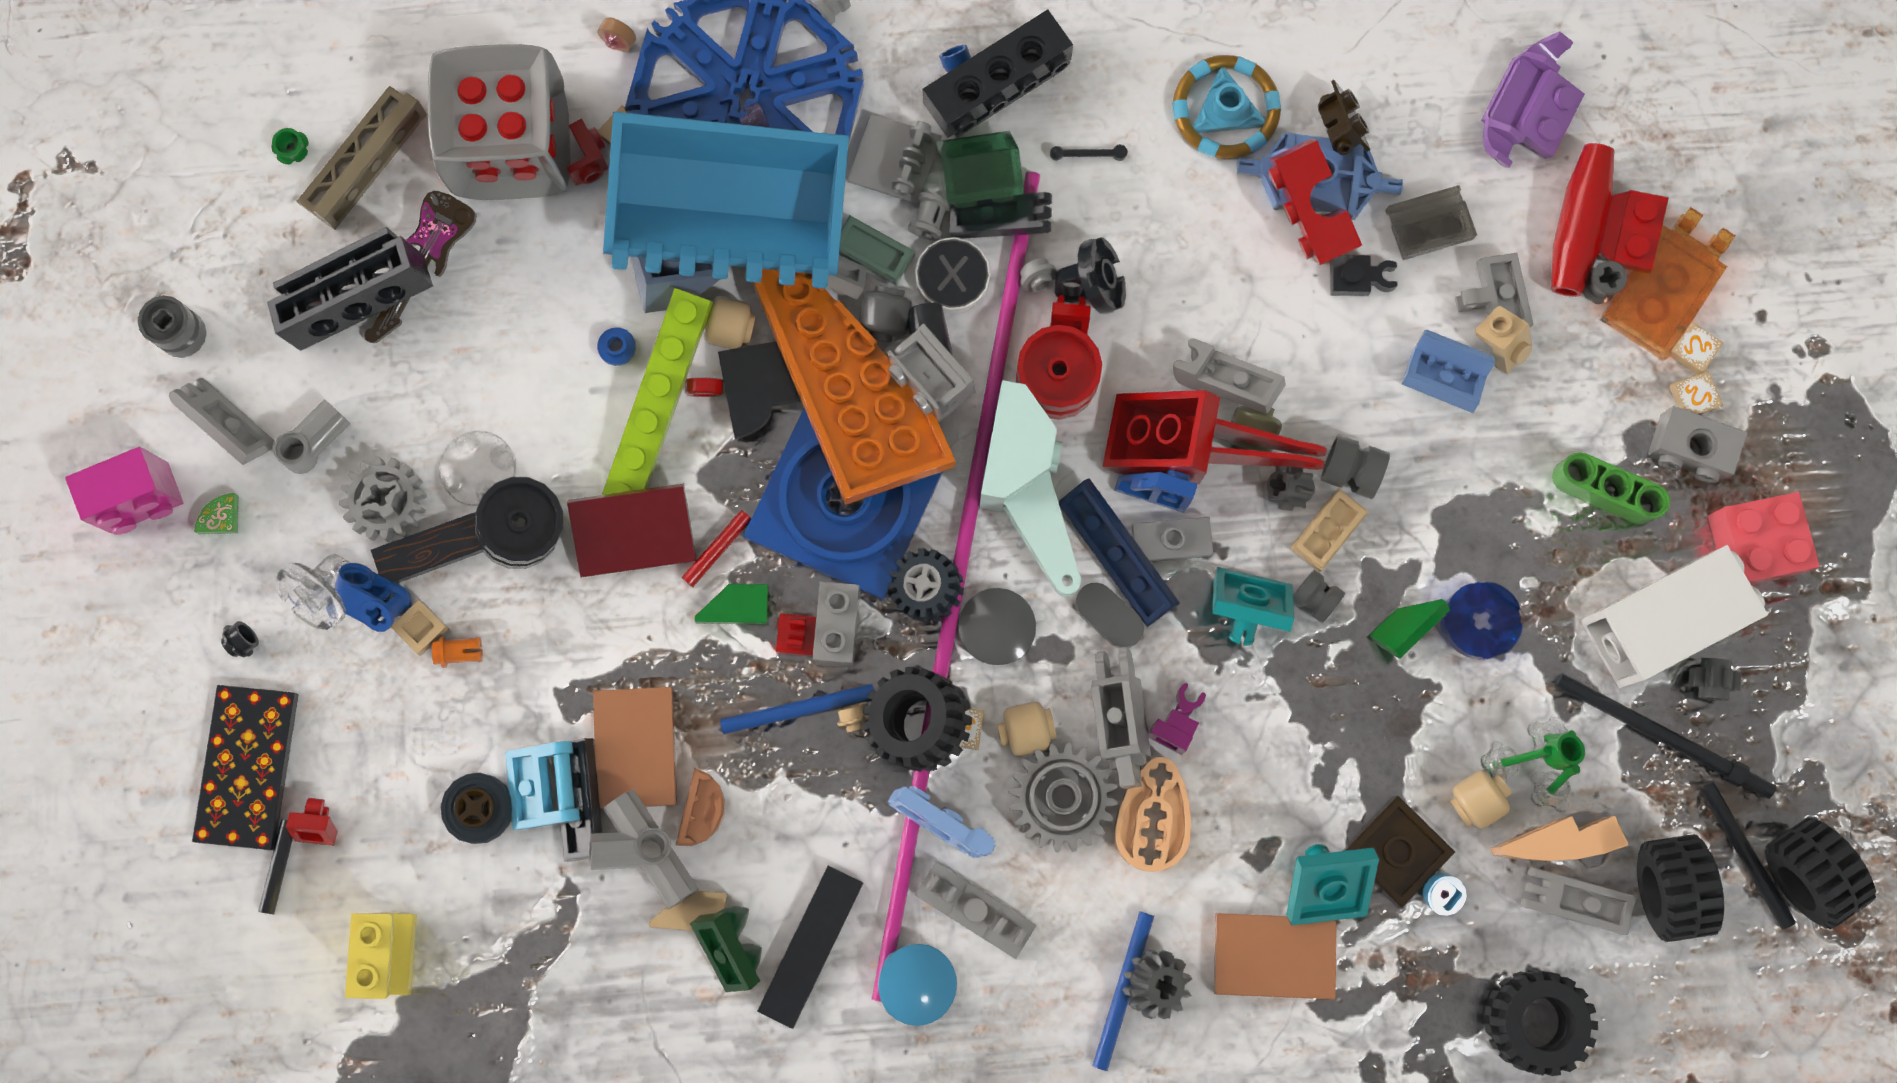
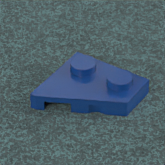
M1168 470L1167 474L1154 472L1119 475L1114 491L1185 513L1194 498L1198 484L1190 482V477L1184 473Z

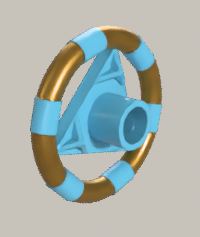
M1234 55L1209 57L1188 69L1176 87L1172 103L1174 121L1184 139L1197 151L1222 159L1244 157L1267 144L1277 129L1281 115L1279 92L1269 74L1255 62ZM1226 69H1233L1251 77L1259 84L1265 96L1266 119L1263 118L1245 95L1243 89L1235 82ZM1219 70L1193 127L1189 121L1187 105L1189 91L1195 82L1211 71ZM1261 128L1243 143L1234 145H1222L1199 134Z

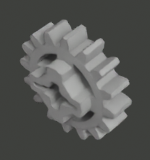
M375 457L373 467H370L364 461L360 462L362 472L359 475L351 471L348 473V476L353 481L351 486L341 485L340 487L341 490L348 494V498L340 500L339 505L350 510L344 514L343 519L348 523L355 522L352 530L360 535L366 531V537L372 541L377 539L379 533L382 539L387 542H391L392 532H396L402 537L407 536L404 527L407 524L417 527L419 524L413 518L415 513L423 514L426 509L418 504V501L427 498V493L416 489L423 483L422 479L417 475L411 476L413 469L409 465L405 464L400 468V462L392 457L387 465L380 457ZM390 475L400 480L396 481L394 479L390 482H385L380 476ZM382 493L388 494L385 496L386 504L384 506L379 505L382 501L380 497ZM407 500L406 506H405L404 510L402 511V508H403V505H404V501ZM380 516L385 519L386 523H372L366 519Z

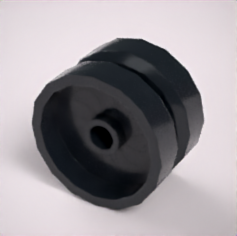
M510 477L496 482L483 494L476 509L475 537L481 551L492 562L508 569H527L543 562L554 551L563 529V510L557 496L544 483L530 477ZM520 517L525 519V526L522 528L515 527L511 521H518Z

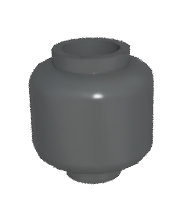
M875 285L874 291H867L864 294L859 322L866 330L870 331L875 340L891 343L893 335L902 336L907 332L908 312L912 308V302L907 297H904L905 291Z

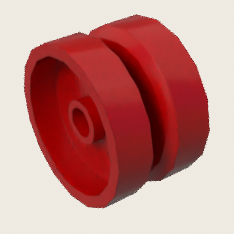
M1054 325L1041 328L1026 340L1019 352L1015 382L1026 384L1050 419L1061 420L1076 416L1089 406L1097 392L1102 371L1099 349L1087 334L1075 327ZM1056 369V371H1057L1058 374H1062V373H1064V372H1065V374H1063V375H1056V374L1053 373L1052 370Z

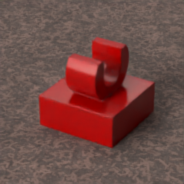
M1059 295L1057 302L1052 304L1050 326H1071L1088 334L1091 306L1086 305L1084 297H1079L1078 304L1064 303V295Z
M780 613L776 653L813 657L817 617Z
M308 798L304 813H289L286 828L295 842L334 846L338 831L330 816H328L329 807H324V799Z

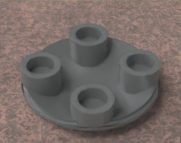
M991 588L977 593L965 604L959 618V635L963 647L974 658L990 665H1005L1019 660L1031 647L1036 634V620L1032 608L1022 596L1008 589Z

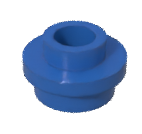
M611 328L600 336L597 350L604 362L613 366H621L633 358L636 351V343L631 333L627 330ZM615 340L623 342V346L619 351L610 350V344Z

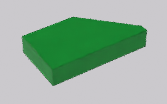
M1443 599L1397 608L1370 636L1377 645L1400 659L1450 611V608Z

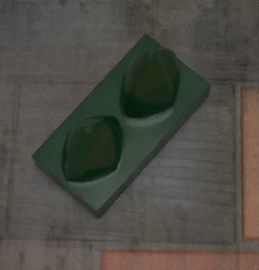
M733 906L724 908L717 913L700 915L690 923L725 992L748 991L760 982L756 970L760 963L762 947L749 943L741 944L738 939L748 919L749 909L746 907Z

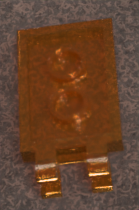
M1692 207L1685 214L1682 213L1679 216L1672 230L1664 225L1662 226L1651 273L1631 270L1627 276L1626 286L1614 296L1599 319L1663 361L1669 358L1672 353L1671 350L1678 340L1682 338L1728 267L1718 259L1736 236L1722 228L1717 235H1712L1706 246L1694 239L1689 234L1697 226L1703 214Z

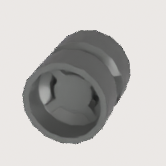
M164 295L154 297L146 302L139 312L138 326L144 338L172 357L184 358L191 356L199 351L205 343L207 334L205 323L200 316L174 297Z
M1338 434L1328 453L1320 480L1339 488L1348 484L1352 493L1373 499L1384 478L1390 459V452L1370 445L1365 449H1361L1359 441Z

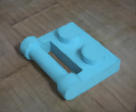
M572 741L553 742L505 752L509 794L512 804L513 830H525L580 821L579 808H575L571 776L569 754H573ZM548 757H554L558 811H553Z

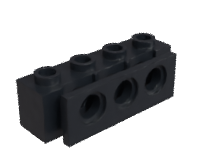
M1047 9L922 89L923 104L947 138L952 135L958 138L1067 68L1072 57L1073 43ZM1026 59H1032V60H1035V61H1034V62H1029V61H1026ZM995 79H1003L1005 81L998 82L995 81ZM971 98L974 101L966 102L963 99Z
M384 227L273 282L274 289L282 295L268 301L267 305L275 334L302 351L433 287L424 255L402 236L398 237L388 227ZM389 268V271L385 273H375L379 269ZM351 284H355V285H356V287H355V288H352V289H348V290H343V289H341V288H343L344 286H347V285H351ZM322 301L320 305L308 306L312 302Z

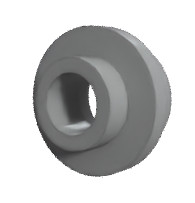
M1046 259L1033 260L1021 269V285L1025 291L1044 292L1053 285L1057 270Z

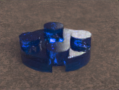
M1476 582L1465 585L1456 590L1446 602L1450 611L1441 619V630L1446 635L1450 645L1468 658L1485 661L1503 655L1513 648L1521 636L1523 622L1521 623L1519 603L1508 589L1497 583ZM1483 612H1487L1490 615L1487 620L1491 625L1489 630L1484 627L1481 629L1475 627L1474 613L1480 615Z

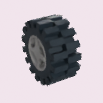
M919 548L916 554L912 551L905 554L907 556L905 561L899 558L896 562L899 566L898 570H891L889 575L893 578V582H888V588L893 592V595H890V597L898 605L897 608L909 617L928 623V620L934 622L941 621L940 616L942 615L950 616L952 614L950 608L953 605L958 607L960 601L957 600L958 594L963 595L964 588L960 586V583L964 581L962 575L958 573V567L945 555L933 549L927 551L925 548Z

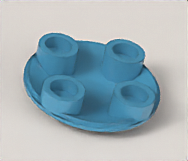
M924 944L907 945L889 954L884 960L878 980L879 996L886 1012L896 1020L913 1026L930 1024L941 1018L954 1001L957 990V978L954 967L941 951L932 946Z

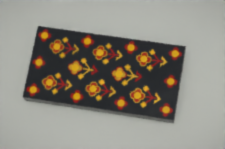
M217 685L192 842L274 850L299 694Z

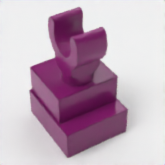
M1184 683L1177 691L1176 698L1178 704L1175 710L1173 709L1168 714L1165 722L1157 719L1148 733L1150 739L1180 755L1187 751L1199 725V722L1189 718L1193 710L1203 704L1206 694L1202 692L1196 702H1188L1184 695L1188 688L1187 683Z

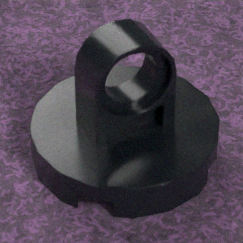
M1105 238L1085 240L1079 246L1078 263L1064 267L1056 273L1054 293L1057 298L1059 295H1064V302L1069 303L1079 302V297H1084L1085 300H1089L1092 307L1100 314L1112 313L1122 308L1126 299L1124 276L1117 277L1113 265L1120 262L1112 245ZM1064 283H1077L1080 286L1069 287L1064 285Z

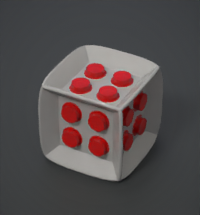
M524 44L455 47L433 53L428 72L429 139L435 170L448 190L455 196L476 200L536 198L565 192L569 182L567 167L570 166L569 114L564 92V80L553 55L543 47Z

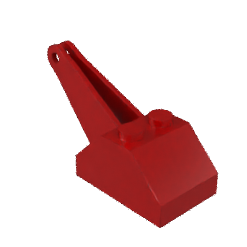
M1207 390L1116 394L1102 467L1122 475L1154 472L1167 474L1168 470H1173L1188 475L1190 482L1200 484L1207 473L1208 464L1284 466L1321 470L1324 468L1325 462L1309 456H1325L1327 448L1318 444L1302 442L1218 419L1217 414L1221 397ZM1213 437L1293 454L1212 447Z

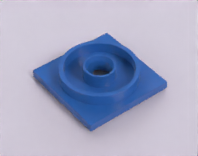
M803 408L743 538L844 584L859 585L862 592L884 601L889 592L888 582H893V578L889 576L891 570H898L899 566L896 562L899 558L904 559L944 471L864 498L861 507L854 513L847 515L838 514L831 510L826 502L827 491L835 482V479L805 408Z

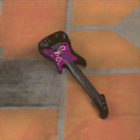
M440 191L429 192L422 202L419 225L415 233L406 240L412 246L421 247L419 251L424 255L427 267L431 260L435 261L436 269L434 274L441 277L447 267L450 250L457 241L473 228L477 215L470 206L449 194ZM410 298L386 309V311L380 312L372 328L365 331V340L369 343H378L402 324V320L399 318Z

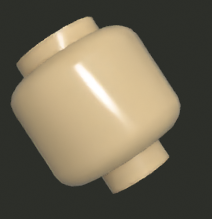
M715 297L712 300L713 305L704 328V340L708 344L727 349L740 348L743 343L749 344L756 315L750 314V306L745 302L731 298Z
M1029 702L1006 708L1003 714L1004 722L997 724L1001 746L1009 745L1011 752L1016 757L1034 754L1037 749L1045 752L1049 749L1051 740L1056 739L1050 708L1044 709L1039 702Z
M1478 770L1453 787L1455 798L1450 800V802L1467 827L1473 824L1479 829H1484L1509 813L1510 804L1506 798L1513 793L1499 774L1492 778L1488 772Z

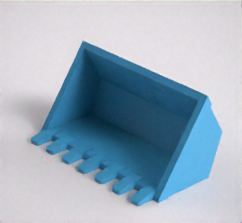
M613 112L603 254L612 255L611 267L619 270L627 269L629 256L646 258L645 271L651 273L661 272L662 260L680 261L679 274L683 276H694L695 263L713 264L712 277L716 279H727L729 266L746 267V281L761 282L762 269L779 270V283L781 285H794L795 272L811 273L812 286L825 289L828 286V275L837 276L849 136Z

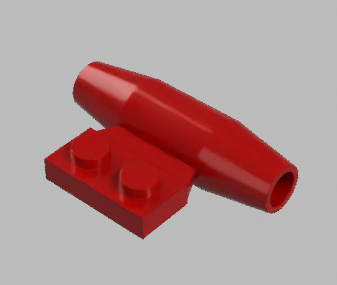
M1598 143L1584 145L1566 187L1553 243L1551 291L1556 294L1568 297L1581 296L1598 255L1606 261L1619 263L1624 269L1648 274L1653 270L1669 197L1634 190L1613 195L1615 150L1610 146Z

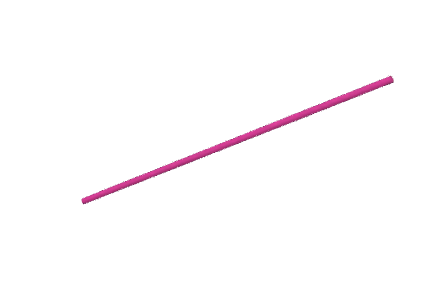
M1026 172L1022 194L1037 193L1040 174ZM1029 234L1014 235L953 560V563L959 569L958 573L963 577L964 582L960 583L962 588H964L1001 383L1022 278L1020 272L1024 267ZM959 594L957 600L960 601L959 606L955 607L953 605L950 608L952 612L950 616L946 617L943 615L933 672L945 678L948 677L963 596ZM928 700L921 736L925 733L931 721V707ZM923 769L921 772L914 771L911 786L917 787L926 793L930 772ZM905 817L871 999L880 1002L878 990L879 975L886 957L897 951L920 828L919 824L908 817Z

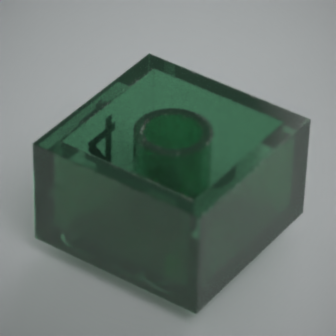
M1010 130L936 141L941 186L948 205L955 204L957 208H968L977 205L979 200L992 199L994 202H1007L1015 199V195L1024 194L1019 148Z

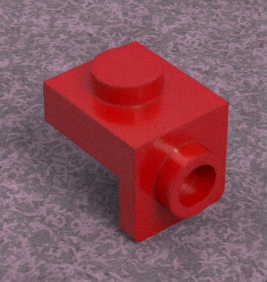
M581 118L568 125L585 158L567 167L576 186L598 180L608 168L600 151L606 147L595 127L588 130Z

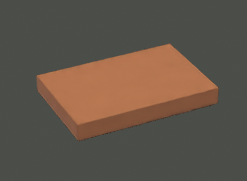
M655 687L593 691L594 747L600 809H604L614 799L632 789L635 790L645 807L677 805L673 688Z
M1215 913L1214 994L1336 1000L1337 920L1291 926L1287 916Z

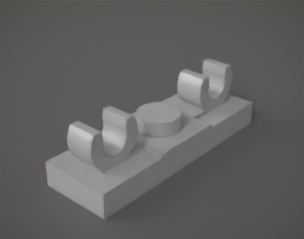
M936 861L915 894L921 900L1014 959H1017L1037 926Z

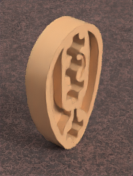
M1156 757L1148 761L1140 770L1142 787L1126 790L1119 806L1114 826V842L1121 857L1132 867L1147 872L1162 871L1174 866L1183 858L1190 843L1191 814L1186 787L1175 763L1165 757ZM1158 764L1164 765V772L1170 773L1171 778L1162 782L1157 796L1156 779L1149 777L1150 770H1156ZM1153 803L1159 804V811L1165 812V818L1158 820L1156 823V830L1162 832V839H1156L1153 844L1154 850L1160 851L1159 859H1152L1151 865L1145 864V857L1138 854L1139 848H1146L1148 842L1147 837L1141 836V830L1150 826V818L1144 816V810L1152 808Z

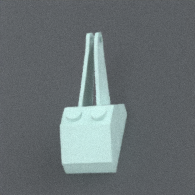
M1002 380L981 491L980 509L1005 512L1054 590L1061 596L1069 597L1079 590L1081 576L1050 476V472H1057L1063 442L1055 441L1057 428L1026 384ZM1070 578L1072 585L1065 586L1062 583V579Z

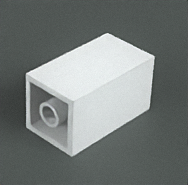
M1728 545L1689 562L1580 620L1618 688L1644 681L1768 615L1764 608L1765 600L1761 592L1756 587L1751 586L1744 574L1745 567L1743 561L1737 553L1730 550Z

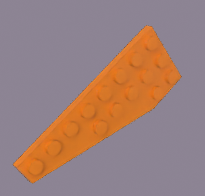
M762 269L761 282L751 283L845 505L954 468L956 461L937 418L932 412L925 415L912 398L915 392L908 384L901 387L888 371V368L891 367L889 358L877 346V341L850 311L839 300L836 301L826 289L814 288L812 286L811 273L795 272L794 285H781L779 283V270Z

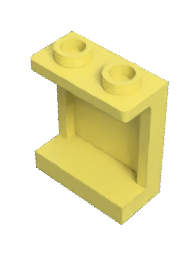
M351 913L345 998L386 999L389 995H411L417 914Z

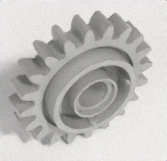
M1067 742L1063 753L1060 754L1055 744L1051 743L1048 750L1049 756H1044L1039 749H1036L1034 756L1037 763L1033 764L1026 759L1021 761L1027 774H1013L1012 777L1021 784V787L1008 790V794L1019 797V802L1009 806V810L1022 812L1023 815L1014 824L1016 826L1024 824L1030 826L1025 835L1026 839L1038 833L1040 835L1039 848H1043L1049 840H1053L1054 850L1059 853L1063 841H1066L1070 850L1074 852L1077 851L1078 838L1082 839L1087 846L1092 845V839L1089 834L1091 831L1100 836L1105 834L1103 827L1099 824L1100 820L1105 822H1112L1114 820L1113 816L1105 811V808L1118 805V801L1107 797V793L1116 789L1117 784L1104 783V778L1111 773L1110 768L1101 771L1096 769L1101 759L1099 755L1091 759V761H1087L1085 759L1087 747H1083L1077 755H1073L1072 745L1070 742ZM1064 786L1072 791L1074 800L1069 808L1062 809L1053 803L1052 793L1055 788Z

